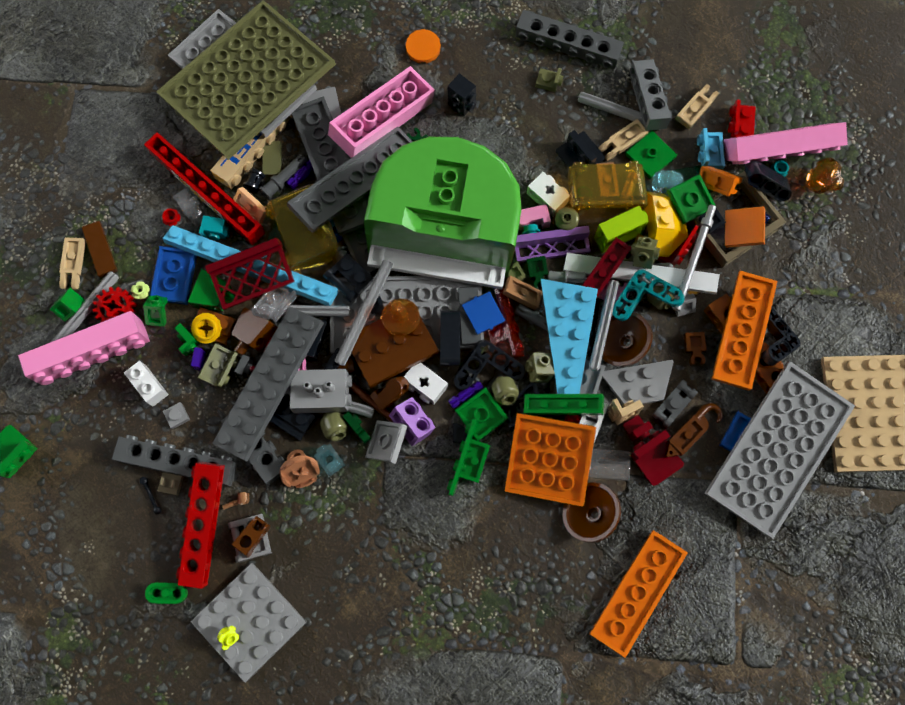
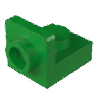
M158 295L148 297L143 305L146 325H166L165 305L168 302L167 297H160Z
M179 323L175 327L178 332L176 336L184 344L178 350L187 356L192 354L194 348L200 343Z

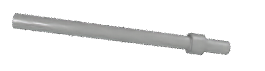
M715 205L708 206L706 215L701 220V229L680 286L684 296H686L708 230L712 227V218L716 210ZM682 305L679 307H673V310L680 311Z

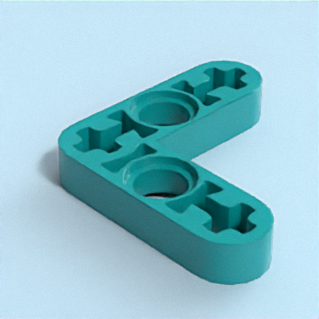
M638 270L614 304L612 314L619 321L627 320L645 292L672 307L681 306L684 303L685 296L679 288L646 270ZM644 275H645V278H646L647 281L650 282V285H648V284H647L646 282H644V281H642V282L640 283V281H639L638 278H639V277H642V278H643ZM656 284H663L664 289L660 293H655L653 291ZM630 291L637 292L634 300L627 299V294ZM669 291V293L672 295H676L678 293L680 299H675L674 301H672V298L669 295H667V292ZM625 300L626 303L630 304V307L627 304L625 306L623 301ZM624 308L625 314L619 315L617 310Z

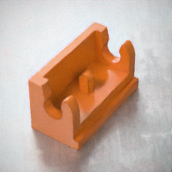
M701 166L699 172L707 189L726 196L736 194L738 190L735 187L743 180L740 176L712 166Z

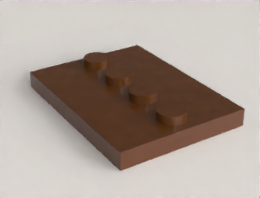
M413 303L363 327L352 350V354L370 388L439 353V349Z

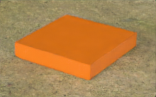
M764 206L725 210L726 248L765 244Z

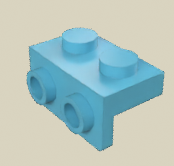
M703 128L697 136V145L700 146L698 162H701V166L723 169L725 167L723 132H707V128Z

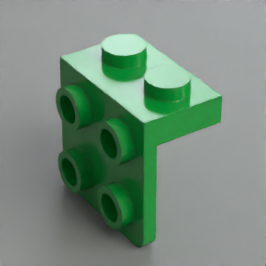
M7 425L0 432V476L11 478L38 449L12 425Z

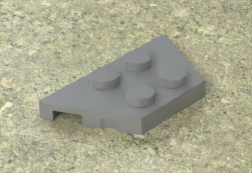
M673 360L608 370L604 371L602 379L607 382L611 391L618 396L622 405L630 400L634 402L640 400L642 404L660 402L665 398L674 362Z

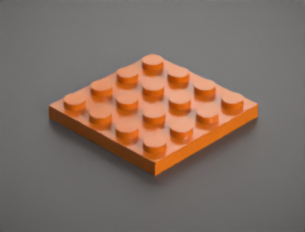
M517 413L505 492L583 507L596 426Z

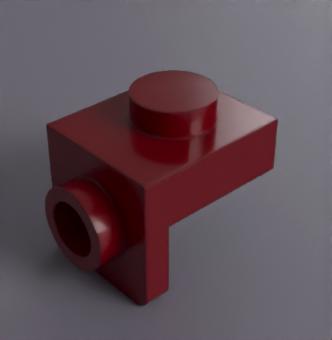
M639 415L623 424V428L632 441L638 438L640 441L651 435L649 431L653 428L649 421L644 423Z

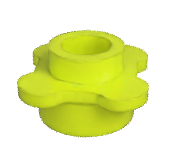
M224 627L218 633L217 639L222 644L221 648L223 650H227L238 641L239 635L235 632L236 627Z

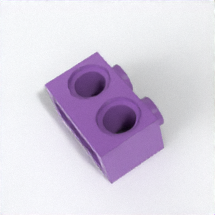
M413 397L396 406L389 415L394 423L407 425L404 437L411 446L428 437L436 428L432 420L426 416L420 404Z

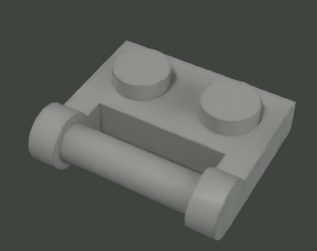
M263 514L228 523L233 541L240 535L239 527L244 526L245 529L256 516L264 521ZM266 533L249 558L235 549L237 555L235 557L236 563L271 554L268 534Z

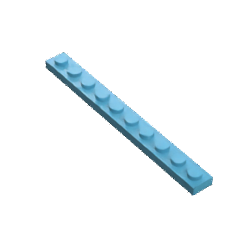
M174 225L163 237L164 243L212 262L241 252ZM261 260L254 261L251 269L260 273L265 262ZM268 264L264 275L273 278L277 268ZM239 267L236 269V271L241 272L243 274H245L247 270L243 267ZM280 269L276 280L284 282L289 280L287 273ZM250 271L248 276L257 279L259 274ZM291 271L295 282L282 287V289L323 305L331 306L338 294V288ZM262 276L261 281L270 284L271 280Z

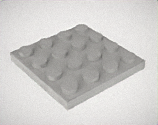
M251 563L191 623L246 683L307 621L263 573ZM224 627H236L235 632L239 635L238 641L227 650H223L221 648L222 644L217 639L218 633Z

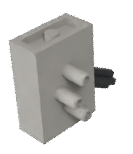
M340 348L335 350L323 370L297 371L291 382L290 409L293 413L348 412V406L352 404V397L349 394V387H352V376L348 374L346 369H338L340 365L335 362V358Z

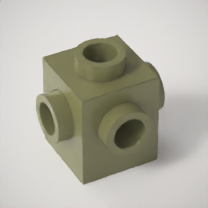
M639 237L637 243H633L631 255H634L633 266L652 269L655 259L658 260L660 248H657L658 240L650 237Z
M535 352L526 361V371L529 372L530 382L548 383L554 376L555 372L551 353Z

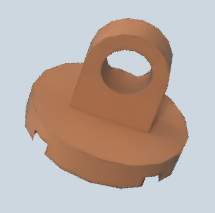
M297 449L287 456V460L280 467L279 474L282 483L287 487L296 486V488H303L317 480L320 469L318 462L313 457L306 456L302 450Z

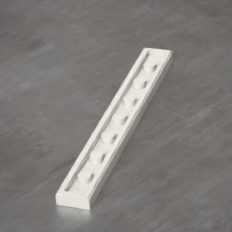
M567 253L564 272L566 270H569V272H585L589 276L601 257ZM623 261L611 279L629 282L636 271L646 270L680 289L686 269L653 265L652 269L633 266V262ZM694 271L688 291L716 295L720 274ZM645 275L643 278H638L640 283L644 281L648 285H650V282L646 280ZM656 284V285H655V286H662V287H664L663 284Z

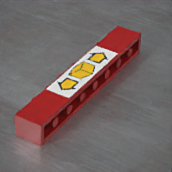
M158 132L144 144L157 161L218 216L225 219L252 246L265 234L262 225Z

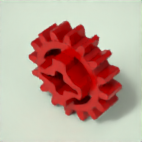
M109 287V292L103 289L102 296L96 295L99 299L98 302H93L97 306V308L93 309V312L98 313L95 318L101 320V322L132 311L134 314L136 313L132 307L137 305L135 302H131L134 297L128 295L129 292L127 290L122 291L120 287H117L116 291L114 288ZM122 297L125 299L127 306L123 305ZM116 305L120 307V308H114L113 310H112L111 308H109V307H116ZM103 309L107 312L106 316L103 313Z

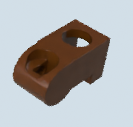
M403 376L390 379L385 388L375 390L370 397L381 411L390 408L408 390L409 382Z
M256 516L231 545L249 558L261 539L268 532L270 525Z

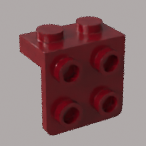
M658 430L650 435V441L646 444L643 441L633 447L635 451L630 455L652 486L658 485L684 466L683 461L678 455L665 457L668 446L666 442L667 438L670 437L666 430L662 433Z

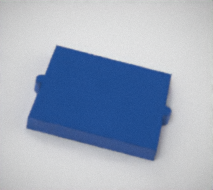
M490 292L479 297L475 296L473 300L462 304L477 335L486 330H492L493 327L505 322Z

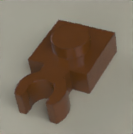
M685 333V351L692 355L689 359L690 366L695 364V358L700 360V365H704L705 357L701 352L706 351L705 333Z

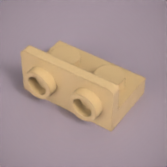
M616 398L612 400L607 413L611 421H615L619 425L637 416L644 406L640 400L636 402L630 400L623 404L622 408Z

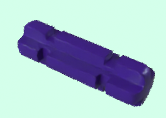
M310 160L305 163L306 166L303 165L293 175V178L290 177L286 183L291 189H295L298 183H301L311 174V171H314Z
M477 381L472 384V387L469 386L458 393L456 397L450 398L448 401L451 407L455 409L460 406V403L463 404L484 389L482 383Z

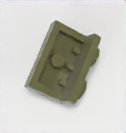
M214 343L197 378L217 388H221L222 385L226 386L230 378L228 373L231 368L234 369L238 362V352L230 351Z

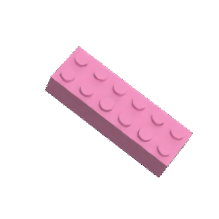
M410 66L329 122L328 136L352 158L429 106L433 101L435 89Z
M846 122L724 139L725 160L739 165L748 164L752 161L761 162L774 158H786V156H801L807 153L814 154L827 150H840V146L848 145Z
M129 311L18 356L25 377L41 385H48L60 377L66 378L71 376L75 371L86 370L95 363H104L115 355H124L130 349L141 348L150 340L143 321L132 311Z

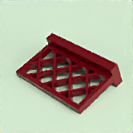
M277 238L271 239L205 266L207 273L211 276L223 310L295 282L282 249L281 240ZM279 252L281 257L278 266L269 262L272 254ZM261 260L265 262L260 273L251 269L254 261ZM268 264L277 268L273 278L264 275ZM239 267L247 269L243 279L234 276L236 269ZM280 269L287 273L289 280L284 282L276 280ZM250 271L259 274L255 285L246 282ZM221 274L229 276L225 287L218 283L216 276ZM262 276L271 280L269 287L266 289L258 287ZM232 278L241 281L237 292L228 288ZM244 284L254 287L248 296L240 294ZM227 290L236 294L233 302L226 304L224 299Z

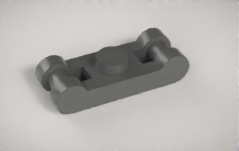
M683 379L652 414V417L655 420H660L667 429L698 391L695 388H690ZM681 390L687 394L685 398L679 395ZM666 410L671 415L667 417L662 412Z

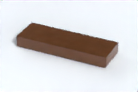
M96 221L83 226L82 230L97 275L101 278L110 271L113 273L117 272L118 270L102 223Z

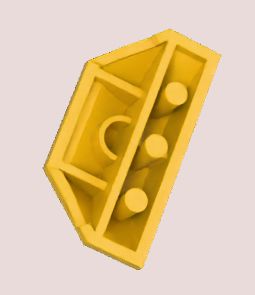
M643 191L644 210L648 215V237L658 240L659 256L669 257L688 238L687 225L682 223L669 196L660 192Z

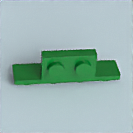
M472 419V422L467 423L465 433L468 435L466 441L462 440L459 452L462 454L460 460L456 459L453 467L455 476L454 479L450 478L447 486L450 496H454L460 477L479 483L490 445L472 439L478 422L476 419Z

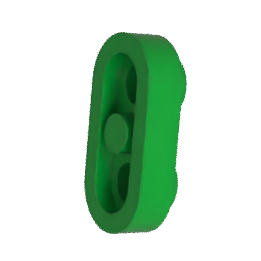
M155 582L148 585L145 590L147 601L157 604H180L185 601L188 595L186 586H179L178 583ZM157 589L160 590V595L158 597L155 596V591ZM176 590H180L181 594L179 597L175 596Z

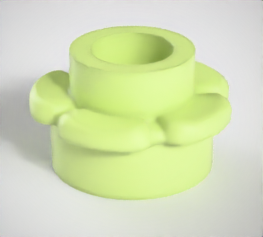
M137 282L136 285L131 287L132 296L135 299H146L150 293L149 286L144 282Z

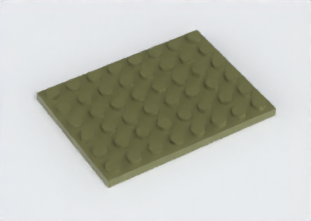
M262 0L156 92L229 160L333 68L336 63L327 53Z

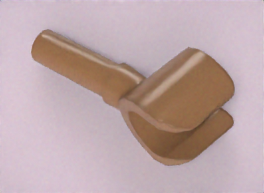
M237 493L238 500L224 504L222 508L225 510L235 505L248 504L249 493Z

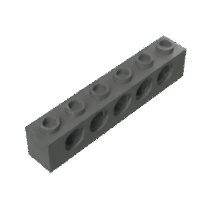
M526 10L522 11L515 37L522 41H529L538 46H544L556 52H563L571 57H578L587 62L597 63L605 68L612 69L616 68L624 44L623 41Z
M126 435V438L118 437L112 457L114 461L192 478L191 463L193 460L198 459V462L225 465L222 485L232 486L237 464L232 461L233 458L221 455L219 459L213 457L214 454L202 451L201 454L194 453V449L186 447L178 450L172 444L164 443L163 446L156 445L157 441L145 439V442L138 441V437ZM141 447V453L135 456V450ZM160 451L159 459L154 461L153 455ZM179 455V462L173 465V457Z

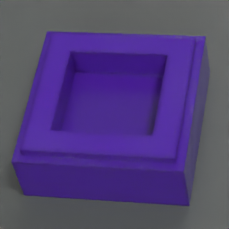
M195 347L192 355L191 366L198 371H201L205 362L206 352L202 348Z

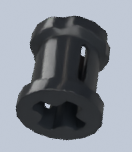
M250 168V175L247 181L243 183V187L257 193L259 191L258 186L261 180L265 178V175L257 169Z

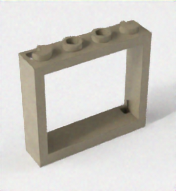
M745 171L739 175L736 174L743 178L742 182L737 184L736 187L739 185L756 207H765V219L770 224L765 227V239L780 230L786 221L760 190L748 184ZM715 191L710 193L713 201L723 196V194ZM695 218L687 222V224L690 226L692 230L694 229L695 225L699 226L698 230L696 231V233L699 234L701 229V222L698 220V218ZM707 233L704 241L705 247L722 268L756 246L736 247L725 254L710 234Z

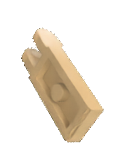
M708 84L694 95L675 118L687 129H690L719 94V92L715 91L707 98L705 94L710 88Z
M636 119L609 137L598 148L603 152L611 145L614 149L605 156V159L609 161L617 154L622 153L640 141L649 132L645 131V127Z
M64 238L59 271V286L61 289L67 288L68 275H72V289L79 288V276H81L86 243L84 238Z

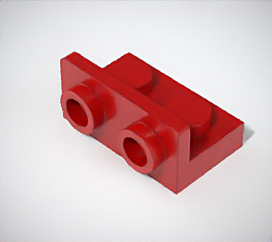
M739 99L736 100L734 105H731L729 116H732L728 126L730 138L754 135L756 106L740 105L741 100Z

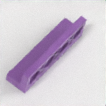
M589 226L576 227L568 231L560 229L517 235L516 260L518 263L527 262L529 258L540 256L550 259L564 257L567 253H590ZM584 240L585 248L578 249L573 244L575 241ZM558 243H564L568 248L560 252L555 246ZM545 245L550 250L547 254H541L537 251L538 247ZM519 248H527L532 252L529 256L520 257Z

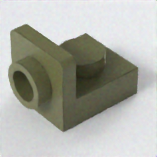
M540 68L535 87L556 92L557 86L561 87L564 77L561 75L562 68H558L557 72Z

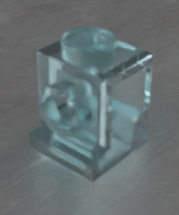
M324 444L316 450L317 453L314 457L329 477L345 466V463L331 444L327 446ZM329 456L333 457V461L331 463L326 462V459Z

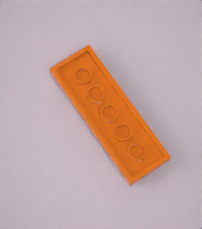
M744 271L738 272L711 380L748 391L752 389L778 281Z
M652 530L589 634L626 658L688 552Z

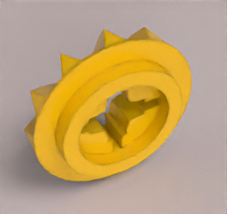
M210 313L199 314L194 318L191 325V332L194 338L204 344L215 342L220 337L222 330L220 320ZM206 323H208V326L213 327V329L208 331V334H206V330L200 329V327L206 326Z

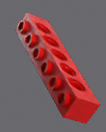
M198 462L192 468L191 477L193 478V484L188 492L190 504L185 512L187 525L182 532L184 545L179 553L181 565L176 573L179 586L202 589L208 585L225 465ZM204 478L209 482L208 489L202 486ZM200 499L205 500V502H206V508H205V509H202V508L200 507V505H199ZM197 519H200L203 522L202 529H199L197 527ZM194 539L200 542L199 549H196L194 547ZM191 560L197 563V569L191 567Z

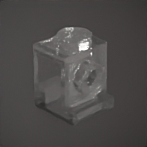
M189 187L173 196L189 220L201 215L202 211L198 207L201 204Z

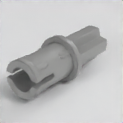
M566 270V272L549 271L548 280L568 284H584L587 279L585 272H569V270Z

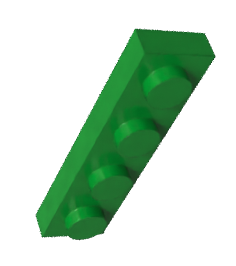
M525 394L524 414L603 415L604 410L603 394Z

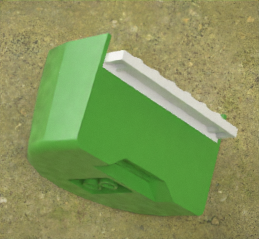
M426 137L402 145L382 162L371 185L364 218L369 254L367 266L379 268L383 260H388L393 263L392 271L502 289L504 277H508L516 248L521 217L520 186L507 163L487 147L459 137Z

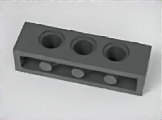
M654 59L633 61L629 75L645 131L667 129L669 122L672 120V112L668 108V99L663 92V82L659 78V69L655 65Z
M225 417L224 419L221 420V422H222L223 424H224V422H225V420H226L227 417ZM263 432L260 438V447L253 450L248 460L267 485H271L280 478V467L285 460L282 456L278 457L274 452L276 447L271 440L266 441L263 437L266 433ZM266 456L272 457V461L269 465L263 464V460Z

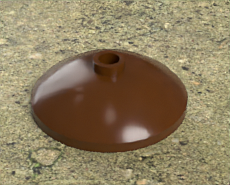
M632 312L625 321H619L612 315L602 359L608 364L617 367L630 366L640 361L647 354L652 343V329L647 320L635 312Z
M596 482L587 483L583 507L564 503L563 522L567 531L576 539L588 543L601 541L611 535L616 529L621 516L620 502L616 494L606 485ZM599 513V516L594 519V515Z

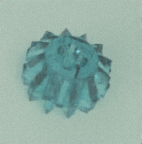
M660 170V172H655L653 176L652 189L656 193L668 196L666 191L683 183L684 177L675 170Z

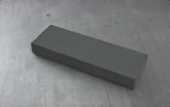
M478 287L459 288L462 345H476L481 340V333L476 334L462 304L473 300L475 296L478 297Z

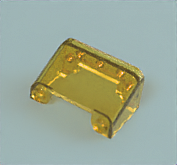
M630 161L628 164H584L583 162H575L568 168L569 208H573L577 213L579 209L626 208V210H629L631 207L635 208L637 206H640L643 211L648 206L643 165L639 164V161Z
M313 184L305 185L272 199L265 206L267 216L271 217L272 220H276L286 248L285 256L291 271H299L332 263L338 250L337 240L330 221L312 233L287 207L288 201Z

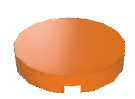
M416 30L407 38V55L416 63H430L440 54V39L430 30Z

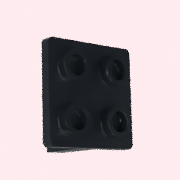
M575 130L570 132L567 142L555 151L576 178L595 167L596 163L605 160L603 153L585 131L580 134Z

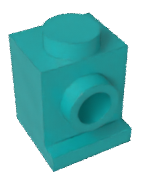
M203 215L199 234L212 240H226V237L230 235V226L225 219Z

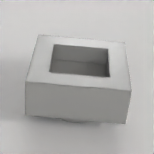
M181 402L163 411L172 429L190 420Z

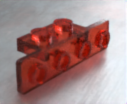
M505 286L502 289L494 288L498 300L496 304L505 322L493 327L492 330H488L490 340L494 345L509 340L513 356L524 357V345L519 338V327L515 323L513 316L514 309L510 305L508 297L503 295Z

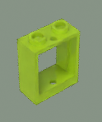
M637 206L599 224L594 239L602 254L607 251L616 237L626 243L636 238L638 233L642 235L648 223V215L644 210L642 211L640 206Z

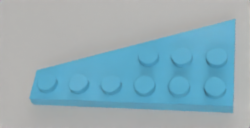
M541 279L557 394H580L598 289Z

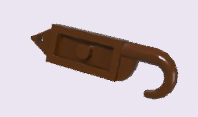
M713 403L703 405L666 442L668 446L665 457L684 455L708 430L709 424L704 415L709 410H714L717 413L718 418L716 422L720 423L723 416L720 407Z

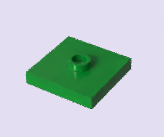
M653 130L625 154L650 180L677 157V154Z
M700 174L666 191L683 224L706 213L709 205H715Z
M486 387L455 409V412L466 426L468 422H472V419L478 420L473 434L477 441H480L509 419Z

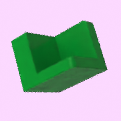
M69 288L59 296L50 310L65 322L78 311L85 300L72 288Z

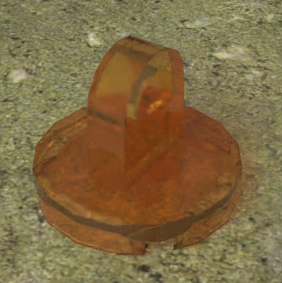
M824 158L816 163L817 166L808 173L806 185L816 194H822L828 190L838 191L843 188L844 179L840 176L841 165L833 158Z
M393 299L382 310L381 319L384 328L393 335H406L416 329L420 321V314L414 302L408 299Z

